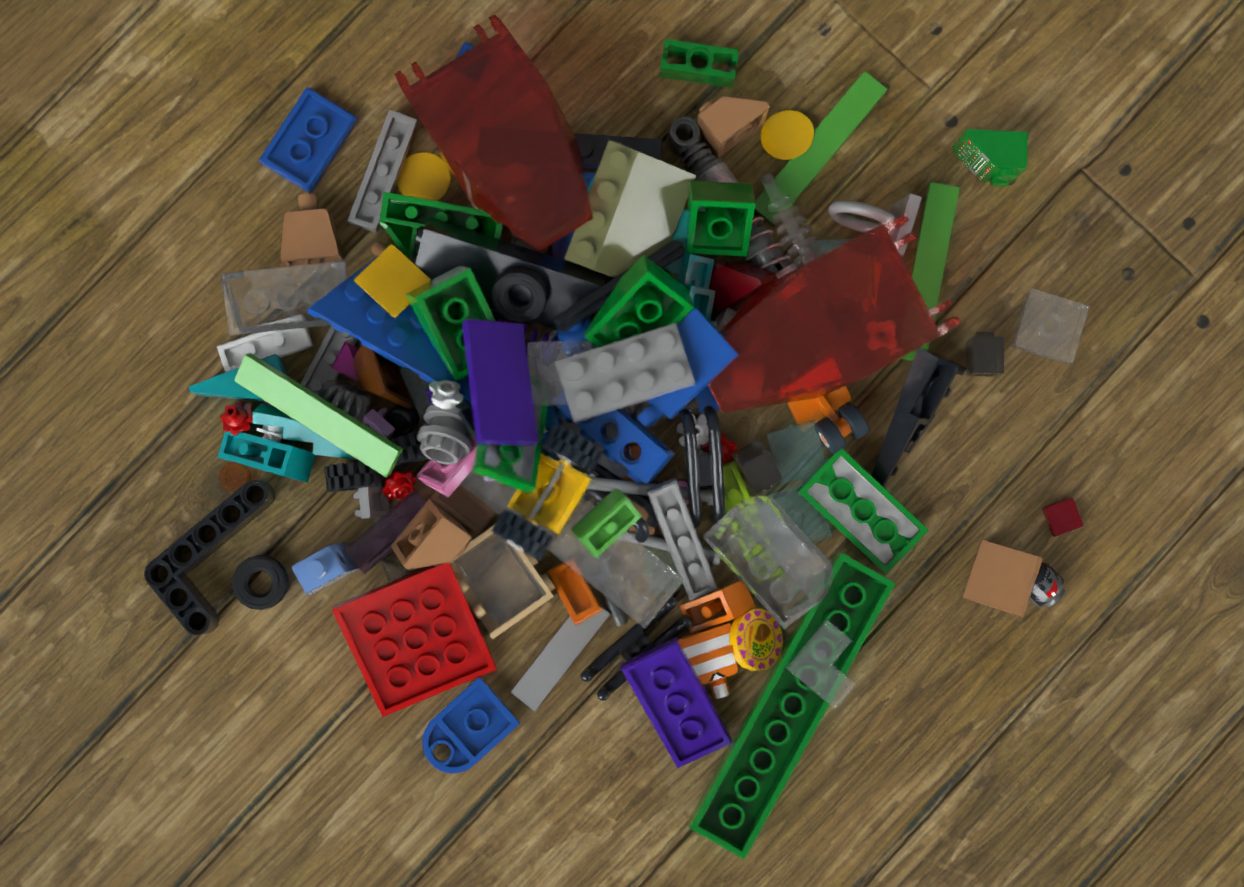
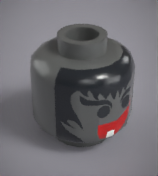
M1046 562L1041 563L1029 601L1036 607L1046 606L1049 608L1057 603L1065 593L1063 589L1065 580Z

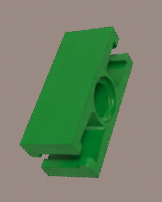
M665 39L659 78L733 88L736 70H731L730 72L716 70L712 68V64H731V67L736 68L739 50ZM668 55L684 58L686 63L669 64L667 63ZM695 59H701L707 65L699 69L695 68L691 62Z

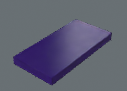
M465 320L462 326L477 444L536 445L539 443L523 324Z
M673 638L621 663L623 674L677 768L733 743L728 729L677 638Z

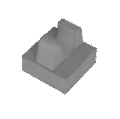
M384 487L358 488L359 491L353 495L354 499H359L360 510L355 511L357 517H361V519L390 517L389 500L382 493Z

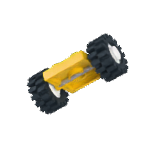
M554 424L542 447L559 461L541 453L536 488L531 493L517 489L507 505L525 518L504 509L491 530L510 545L539 560L543 557L553 537L537 527V523L558 535L560 534L591 481L589 477L582 473L591 475L603 455V451L594 446L593 443L558 424Z

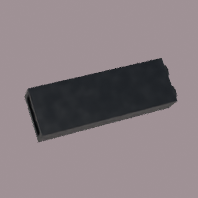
M430 218L425 227L420 226L415 240V244L420 245L418 254L414 253L411 258V262L431 280L458 266L471 268L489 308L496 310L492 300V290L496 279L504 271L513 267H524L533 270L545 282L548 299L544 310L531 322L556 330L558 329L554 324V317L602 287L606 278V274L435 218ZM522 285L512 286L508 291L509 298L515 304L525 305L532 298L529 289Z

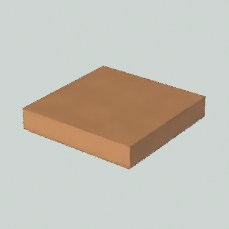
M982 540L963 598L1023 617L1043 559L1032 554Z

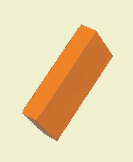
M574 557L547 571L575 625L603 611Z

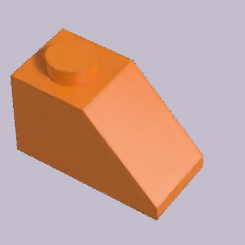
M744 579L686 602L679 607L683 616L688 615L692 617L693 624L688 628L691 634L732 620L756 606Z

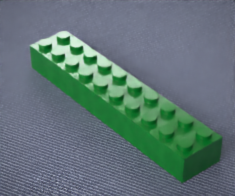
M835 553L781 651L777 662L774 664L738 729L733 743L727 749L689 818V829L745 860L893 590L895 582L843 553Z

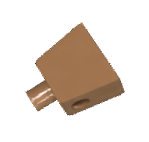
M315 194L299 195V211L286 212L284 214L281 261L287 267L344 261L334 218L330 211L324 208L317 209V197Z

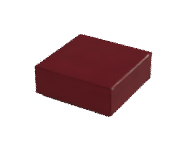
M1073 497L1042 508L1052 537L1084 526Z

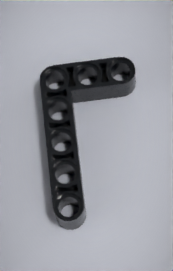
M257 480L245 483L146 566L144 571L145 580L190 634L202 635L214 631L218 626L219 616L187 574L274 502L275 491L270 484ZM260 486L264 491V497L260 502L256 503L252 499V492L256 487ZM236 506L240 511V517L233 523L230 521L228 513L232 507ZM209 526H213L216 530V537L212 542H208L205 538V531ZM185 546H189L192 550V557L187 562L181 557L182 549ZM162 565L168 570L167 579L163 582L158 578L157 574L158 569ZM180 589L187 593V601L184 605L179 604L176 596ZM200 612L207 618L206 626L203 629L197 626L195 620Z

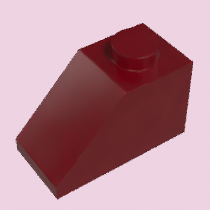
M723 261L713 266L709 289L716 291L713 303L718 312H721L727 307L737 306L778 278L775 273L741 261L731 264Z

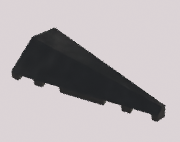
M921 347L917 348L872 473V477L880 485L885 487L890 476L896 475L899 470L896 465L903 452L910 454L935 417V412L943 397L948 398L952 392L949 386L955 375H963L967 369L965 366L931 350Z

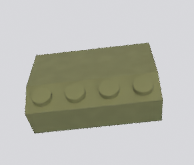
M609 140L564 259L616 278L630 269L643 254L648 257L671 242L689 195L690 181H694L696 175Z

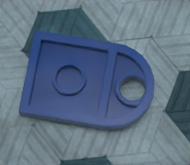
M480 676L429 722L423 734V751L427 760L436 769L445 773H461L474 766L521 722ZM444 743L449 746L451 750L449 759L439 760L435 756L434 748L437 744Z

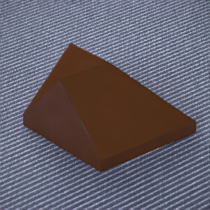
M361 344L352 362L360 388L393 404L407 409L414 408L402 367Z

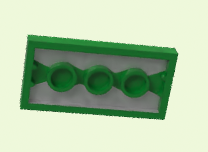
M531 375L530 381L539 443L534 446L477 444L473 466L474 473L527 493H531L536 488L551 383Z
M843 449L831 454L797 489L799 494L885 574L929 531Z

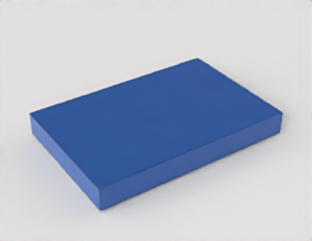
M306 87L258 161L311 194L359 120L350 112L311 88Z

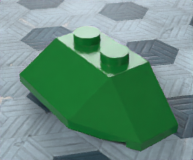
M383 192L379 223L407 258H412L414 253L418 254L420 245L415 244L420 226L425 227L430 218L501 240L505 213Z

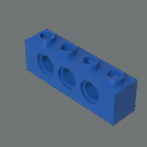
M562 390L553 401V404L559 408L557 411L558 415L565 421L572 423L573 418L564 390ZM623 408L576 422L582 428L580 433L591 443L597 441L605 448L603 451L604 455L614 463L621 462L628 468L626 471L627 475L639 484L641 482L645 484L652 482L675 455L672 450ZM610 422L614 423L618 428V434L615 439L609 438L606 433V427ZM633 442L641 447V456L638 459L632 458L629 454V447Z

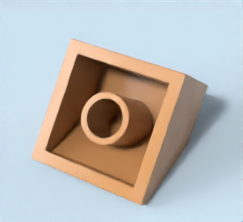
M722 96L716 102L713 99L709 100L699 109L700 114L697 119L700 135L704 139L703 142L707 143L708 149H711L712 154L716 158L722 157L764 125L770 106L765 101Z
M428 499L391 547L405 568L414 569L452 562L456 556H460L467 549L471 536L454 516L431 499Z

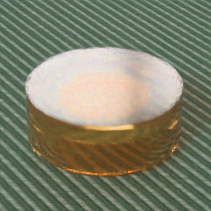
M236 462L226 464L219 472V483L228 492L234 493L245 483L251 481L250 470L245 465Z

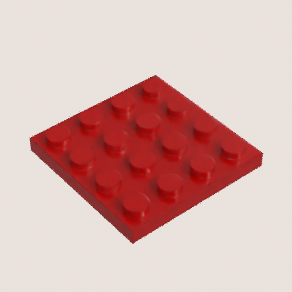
M450 562L425 567L332 606V612L382 717L497 670L495 661Z

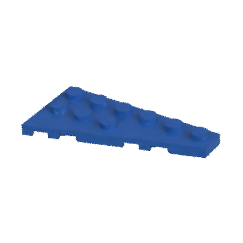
M378 256L308 308L307 313L315 318L320 317L333 325L332 328L357 338L365 347L402 368L407 367L420 375L419 378L428 383L430 381L441 382L444 380L459 383V393L463 395V402L472 406L469 375L457 381L454 380L419 323L411 304L394 318L354 281Z

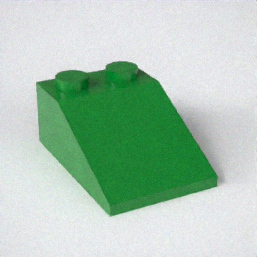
M643 254L622 276L584 333V338L599 348L675 323L677 325L694 308L690 292Z
M458 266L406 293L419 323L455 381L468 375L462 323L467 319L496 322L471 268Z

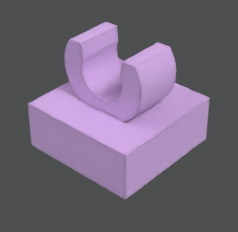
M382 408L377 413L372 409L364 416L362 423L390 440L395 428L384 419L388 410Z

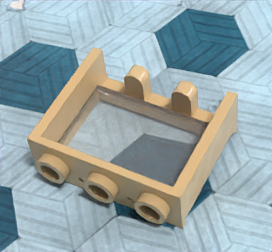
M492 526L470 541L464 553L456 556L450 563L472 610L489 631L490 637L494 639L554 596L551 591L555 589V586L546 573L539 576L533 567L538 563L535 557L507 543L506 540L491 531Z

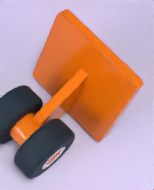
M831 355L823 358L780 387L798 428L804 432L814 425L820 440L832 454L846 447L844 437L851 434L855 439H860L869 432L868 424L863 415L850 402L852 399L836 361Z

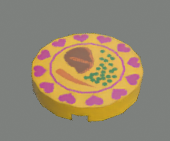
M751 609L735 618L729 634L730 645H733L735 653L732 654L735 660L743 668L751 671L769 669L777 662L783 645L782 630L777 619L770 612L763 609Z

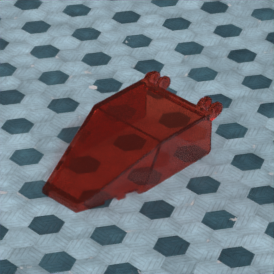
M493 15L489 17L493 30L497 32L495 36L488 39L484 29L477 24L473 28L482 42L478 46L427 76L424 75L420 66L415 61L411 66L413 73L419 78V81L412 85L408 84L406 76L401 71L395 73V77L422 128L472 206L478 210L482 209L497 223L501 222L510 228L512 233L540 251L594 217L588 188L585 183L584 169L580 159L577 139L547 82L502 20Z
M906 215L888 221L760 288L743 308L733 316L727 325L719 331L740 354L708 384L722 413L818 398L865 378L944 335L960 323L957 316L945 320L944 323L936 326L932 316L947 310L952 305L950 300L944 301L928 310L897 248L917 238L915 232L909 233L894 243L889 234V231L898 229L909 221Z

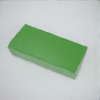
M614 489L574 525L571 531L589 552L597 558L636 523L642 515L626 495L619 489Z

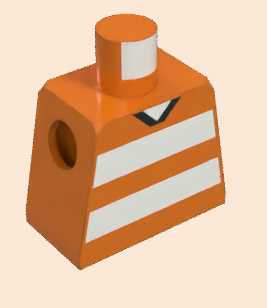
M729 622L677 638L703 685L709 683L714 699L731 694L726 677L738 673L737 661L732 654L735 653L733 645H730L729 642L731 629Z

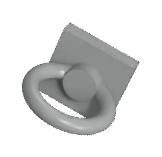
M910 193L891 205L889 212L862 202L840 200L830 204L828 213L834 221L845 227L876 235L877 238H880L874 262L887 265L904 256L922 197ZM846 213H853L866 216L874 220H877L880 223L864 221L853 216H850Z

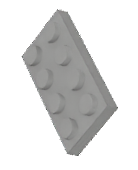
M676 323L555 361L574 423L695 385Z

